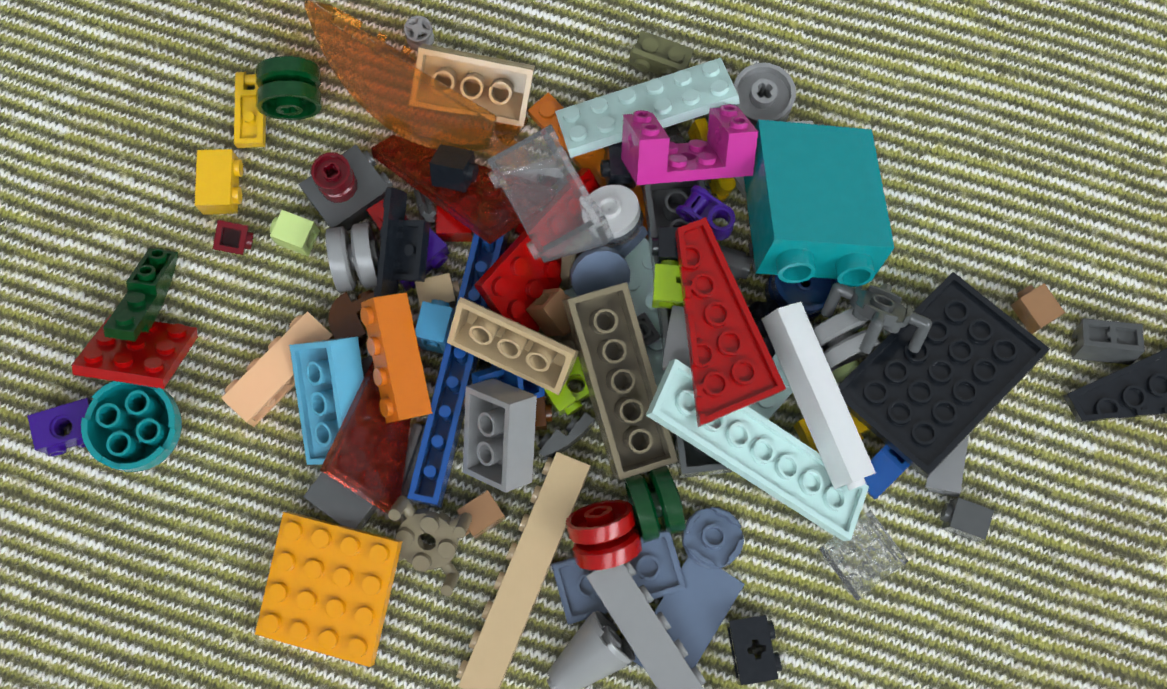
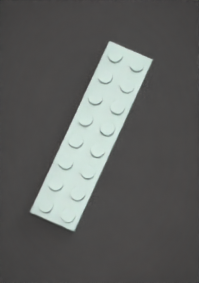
M677 359L669 361L646 416L841 541L851 540L869 489L867 484L852 490H848L847 485L834 489L820 454L748 406L698 427L691 368Z

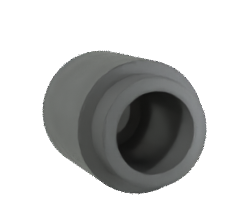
M719 245L735 280H739V278L747 279L753 257L747 256L744 251Z

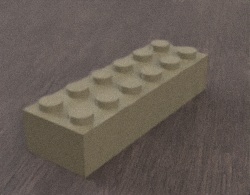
M627 282L562 300L576 350L579 351L578 357L613 476L618 480H622L678 462L670 431L646 416L657 391V385Z

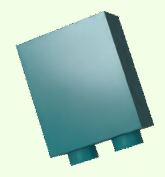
M758 119L755 128L758 130L754 172L753 176H744L756 274L778 275L780 280L787 283H800L812 277L837 279L838 283L850 287L862 286L872 281L895 248L872 129Z

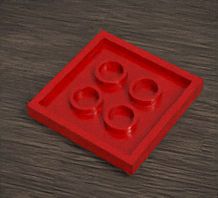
M109 316L71 364L72 373L77 376L164 389L198 338L197 328L183 324L155 321L149 332L141 331L136 341L105 337L103 327L110 318Z

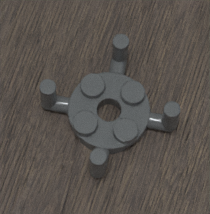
M838 282L833 284L821 314L831 318L840 298L849 299L851 306L854 308L852 315L861 321L871 320L860 344V351L867 354L871 353L882 328L891 333H898L900 328L908 324L917 328L907 348L914 353L920 351L932 326V321L925 316L913 312L910 304H908L907 308L900 304L902 298L891 292L892 287L889 284L884 283L880 287L870 285L868 290H861L862 286L852 288Z

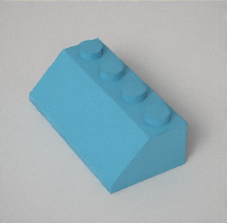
M358 336L289 345L307 465H344L375 457Z

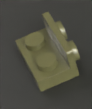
M641 30L637 43L630 52L629 64L641 72L649 71L662 77L687 69L694 49Z

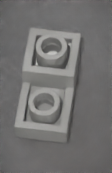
M672 306L662 370L664 371L669 361L674 359L691 368L684 307Z

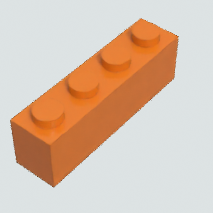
M407 292L373 297L362 302L360 317L367 330V350L373 359L375 368L373 378L375 384L379 387L381 396L380 411L385 417L386 424L432 414Z

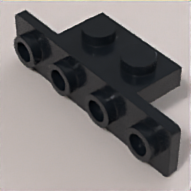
M394 187L386 188V196L383 200L384 216L383 226L380 230L381 246L380 256L377 260L378 277L374 297L398 294L399 281L425 282L430 222L425 220H405L407 193Z

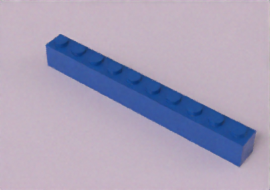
M480 208L457 302L462 297L490 309L474 284L505 252L511 229L509 213ZM447 342L431 402L432 414H428L407 496V499L411 502L442 508L465 415L466 386L472 385V373L475 372L478 357Z

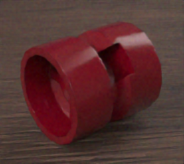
M328 152L320 155L314 161L311 168L312 178L321 194L328 201L342 203L354 196L357 190V179L348 160L343 155L336 152Z

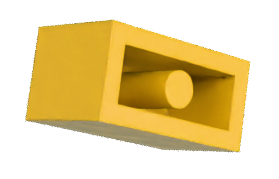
M232 149L197 150L195 206L203 215L238 214V204L242 203L239 177L243 176V162Z

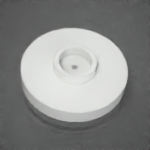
M607 185L596 189L585 199L581 207V220L587 233H589L592 241L601 246L616 247L626 244L636 237L643 225V212L637 196L632 190L622 185Z

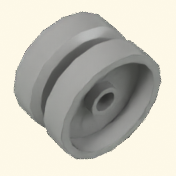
M755 63L744 68L737 75L734 82L740 104L735 106L740 108L754 127L758 119L787 122L796 99L795 84L791 76L780 66L771 63Z
M369 221L352 225L351 240L343 226L326 229V249L330 271L336 290L339 293L354 290L357 285V275L365 288L377 286L379 251Z
M854 308L834 315L813 328L822 350L828 348L823 353L831 371L867 354L859 349L867 330L853 334L861 329L867 321L855 318L852 315ZM878 338L873 349L881 344Z

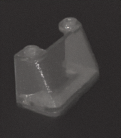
M552 125L543 128L487 159L492 169L491 172L487 173L496 189L502 187L531 239V242L526 244L534 259L541 258L543 263L601 247L615 240L605 215L591 198L571 164L566 151L560 145L559 138Z

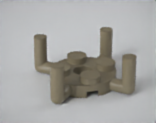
M399 496L388 513V517L392 521L399 520L402 514L405 516L395 536L396 540L403 541L398 562L405 559L419 572L441 568L446 578L440 591L444 596L452 595L460 575L451 560L458 549L459 538H464L469 529L472 515L470 513H463L451 519L442 512L438 514L426 508L415 510L406 496ZM427 533L432 535L436 543L432 545L424 543L421 539V534Z

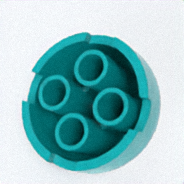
M111 381L101 387L91 397L93 400L87 409L85 418L82 417L81 433L87 450L98 462L120 471L140 472L159 465L176 448L181 436L182 418L177 403L166 390Z

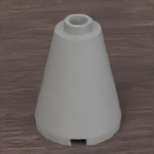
M594 611L587 617L548 670L549 679H547V683L551 689H583L631 665L636 659L634 651L625 638L621 640L616 633L618 630L616 625L602 612Z

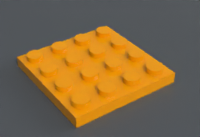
M289 511L283 512L255 635L367 667L373 666L403 541Z

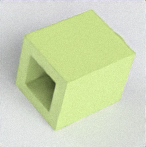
M281 210L279 217L273 219L270 226V237L277 245L309 256L320 232L314 221Z

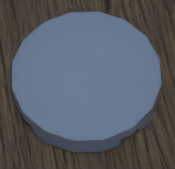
M606 246L598 247L599 249L592 251L591 249L584 251L574 261L570 270L571 284L576 295H583L625 282L629 284L630 269L624 256L617 250Z
M710 507L696 511L687 520L686 530L682 532V544L687 556L697 565L707 569H721L730 565L740 555L744 544V535H742L739 521L730 512L719 507Z

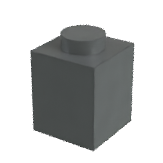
M958 497L950 500L949 503H945L940 515V520L943 521L941 529L975 542L986 540L994 510Z

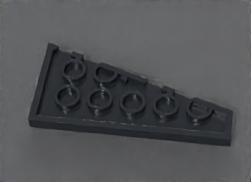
M1167 349L1064 395L1063 397L1077 423L1167 414Z

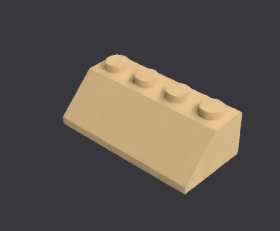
M422 44L418 47L410 105L524 127L535 65Z
M462 297L457 302L447 340L448 344L557 395L560 394L572 372L579 353L578 350Z

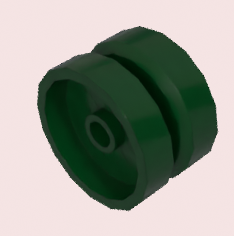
M293 56L272 57L258 63L256 67V84L259 88L256 92V107L260 113L275 119L301 120L313 117L322 109L321 93L319 91L321 71L317 64L310 60Z
M667 466L649 472L651 489L648 488L646 480L641 474L624 479L629 503L632 504L636 525L644 543L659 538L661 530L658 518L661 519L664 529L669 534L686 530L680 495Z

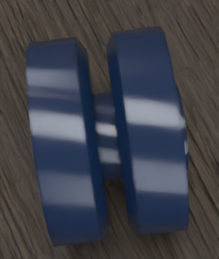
M770 274L765 284V297L767 301L775 300L780 307L801 302L809 321H813L821 314L833 284L838 282V280L812 277L800 283H787L780 280L778 275Z

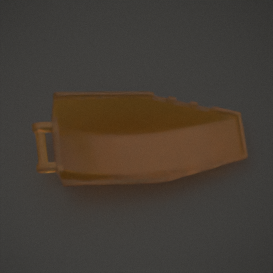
M315 0L305 1L304 7L313 32L333 72L353 98L385 127L406 140L427 148L438 149L439 145L443 144L472 151L487 152L500 163H508L511 160L514 162L526 160L528 156L527 148L514 139L527 125L529 120L527 116L525 117L524 127L495 122L497 118L495 114L416 68L417 60L409 56L412 51L411 48L404 45L400 51L385 43L387 35L379 32L377 37H374L360 29L363 24L362 21L331 4Z

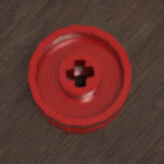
M605 500L581 507L569 515L566 519V528L569 539L574 542L572 550L575 562L580 568L586 570L614 568L631 561L642 551V543L639 531L634 527L636 519L632 504L623 500Z

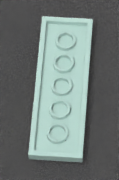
M718 58L555 111L569 156L572 158L622 142L624 114H633L638 110L653 112L661 126L665 128L709 114L710 108H720L725 104L737 105L740 102L739 95L722 59Z

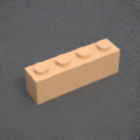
M308 311L304 315L297 316L290 323V329L282 337H276L269 344V350L261 358L254 359L247 366V372L239 380L232 381L226 387L225 394L221 397L246 423L253 427L295 386L289 345L335 339L333 334Z

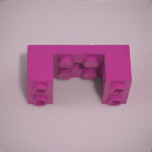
M725 104L720 108H710L707 141L694 139L690 140L689 143L676 144L670 142L669 136L653 112L638 110L633 114L623 115L621 159L636 185L753 176L758 130L738 106Z

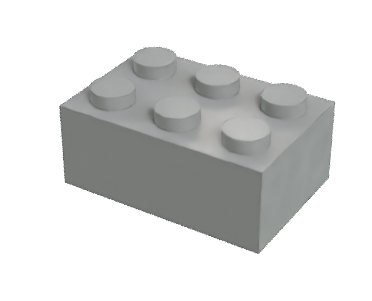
M494 378L466 386L463 473L505 493L532 483L536 395Z

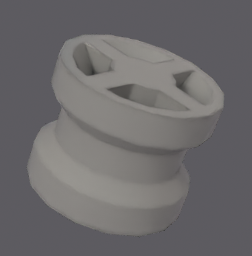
M413 16L406 21L404 33L411 49L418 51V47L422 44L433 45L434 34L431 23L427 18Z

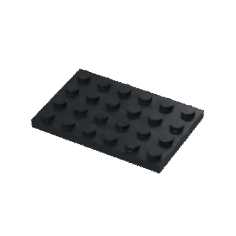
M954 272L913 311L932 321V326L918 353H914L907 348L917 328L908 324L900 328L898 333H891L838 385L849 412L926 479L1050 350L1049 347Z

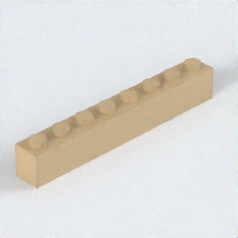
M556 452L554 459L548 457L542 474L546 475L542 487L539 485L535 487L530 500L531 503H534L531 514H524L518 531L523 533L518 544L514 542L511 544L506 556V560H509L510 564L506 573L500 571L495 582L494 589L498 590L494 602L488 600L481 618L486 621L481 631L475 630L470 641L469 648L473 649L469 661H462L456 678L461 679L458 687L462 689H500L566 530V519L574 511L591 465Z

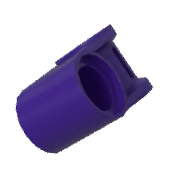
M694 185L691 188V195L685 203L676 208V213L687 223H692L706 217L716 240L727 239L732 234L735 223L734 211L701 186ZM723 218L728 222V225L718 227L713 223V220Z

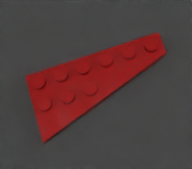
M581 168L474 284L492 311L537 332L539 331L540 327L526 309L536 298L542 295L543 290L559 287L562 281L563 245L566 243L570 244V239L573 236L577 237V232L580 229L585 231L581 220L582 204L593 191L600 188L589 168Z
M706 217L679 227L675 231L698 427L786 389Z

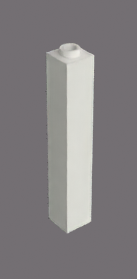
M797 302L777 308L762 318V322L834 489L847 485L848 490H852L867 484L864 478L876 472L802 303Z

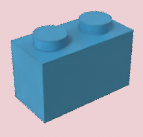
M433 299L431 303L422 302L415 328L417 343L421 349L444 354L454 315V310L452 307H449V303Z

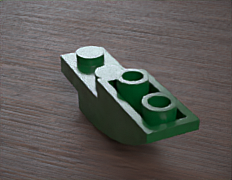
M149 248L126 281L127 293L103 327L105 337L136 341L141 331L149 332L168 293L178 260V252L166 251L160 248Z

